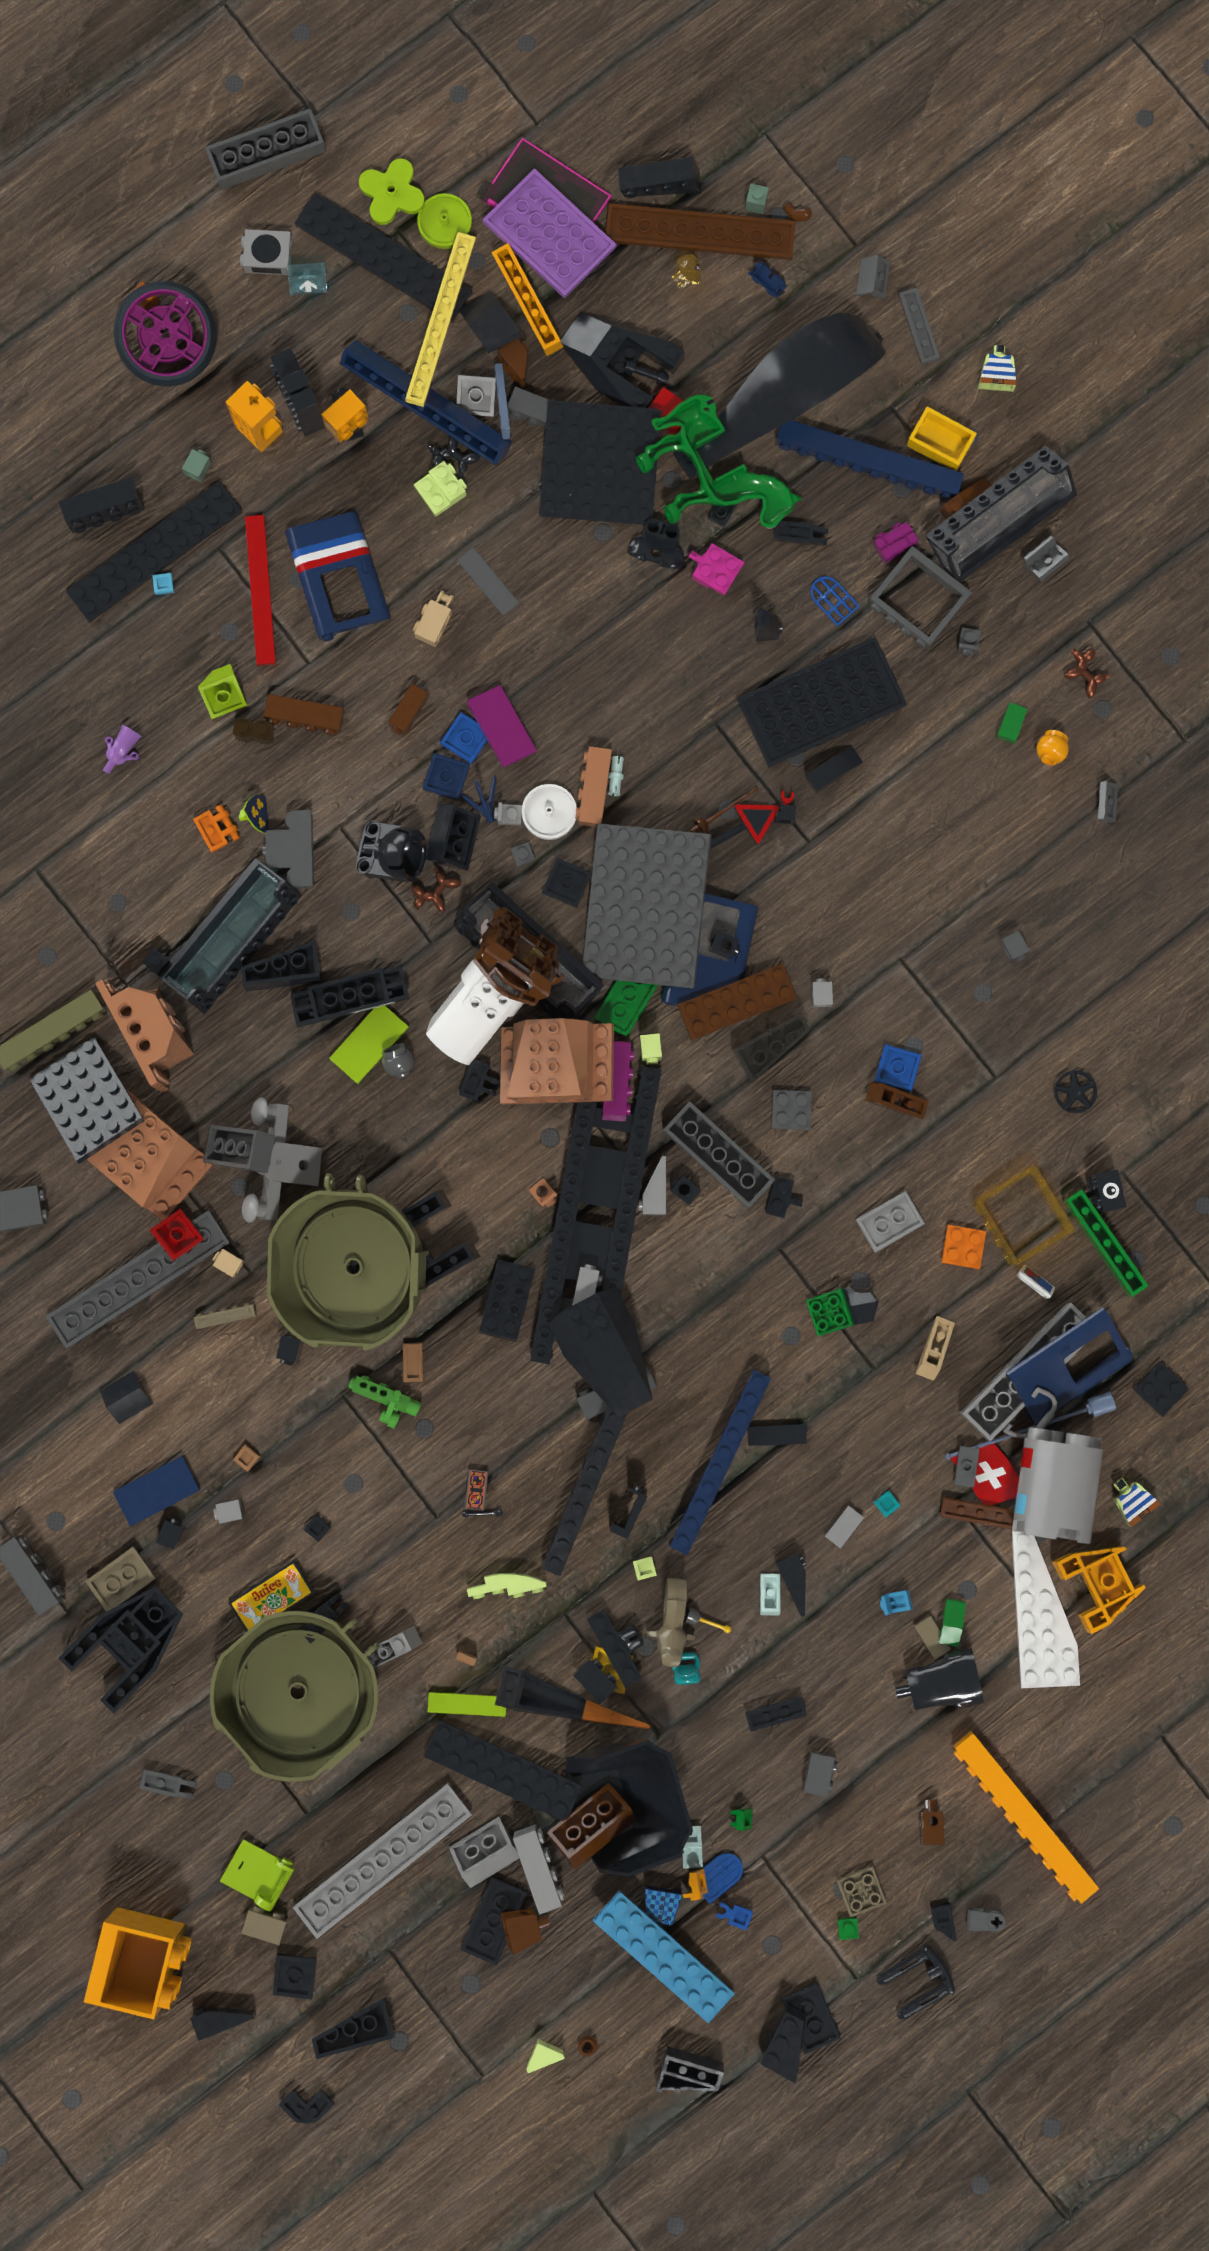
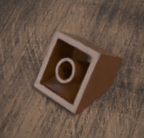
M515 339L498 350L499 363H502L503 369L520 389L525 390L528 372V347L522 340Z

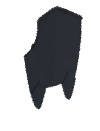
M851 1287L844 1288L854 1324L874 1321L879 1302L874 1293H858L851 1289Z

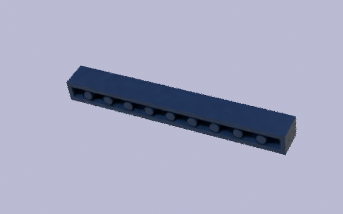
M357 340L345 348L339 363L340 365L492 464H499L507 456L512 444L511 440L503 439L500 433L431 388L429 389L424 407L405 402L412 379L411 375Z
M792 420L781 425L776 440V445L782 450H793L801 456L809 455L815 457L820 462L829 461L837 467L845 466L851 468L856 473H868L870 477L876 479L881 477L887 479L892 484H903L908 489H920L925 494H936L947 501H950L959 493L964 473Z
M752 1370L669 1545L671 1548L688 1555L771 1380L770 1377Z

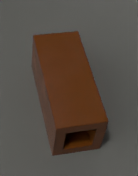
M411 683L388 722L392 732L397 735H401V733L405 736L407 735L429 698L426 691Z

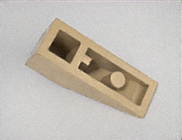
M936 1316L916 1371L917 1375L935 1380L943 1363L954 1322Z

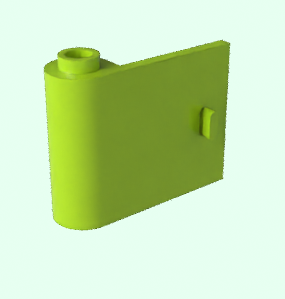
M243 1839L220 1882L250 1897L259 1907L272 1911L295 1868L292 1866L293 1862L289 1859H280Z

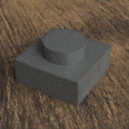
M529 842L511 848L517 868L535 861Z

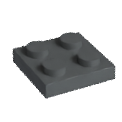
M773 1090L772 1129L811 1130L812 1091Z

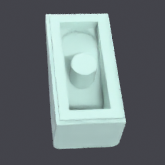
M760 1574V1615H780V1574Z

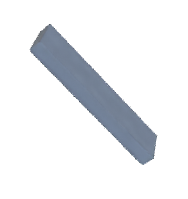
M498 363L495 365V378L501 432L503 439H510L502 363Z

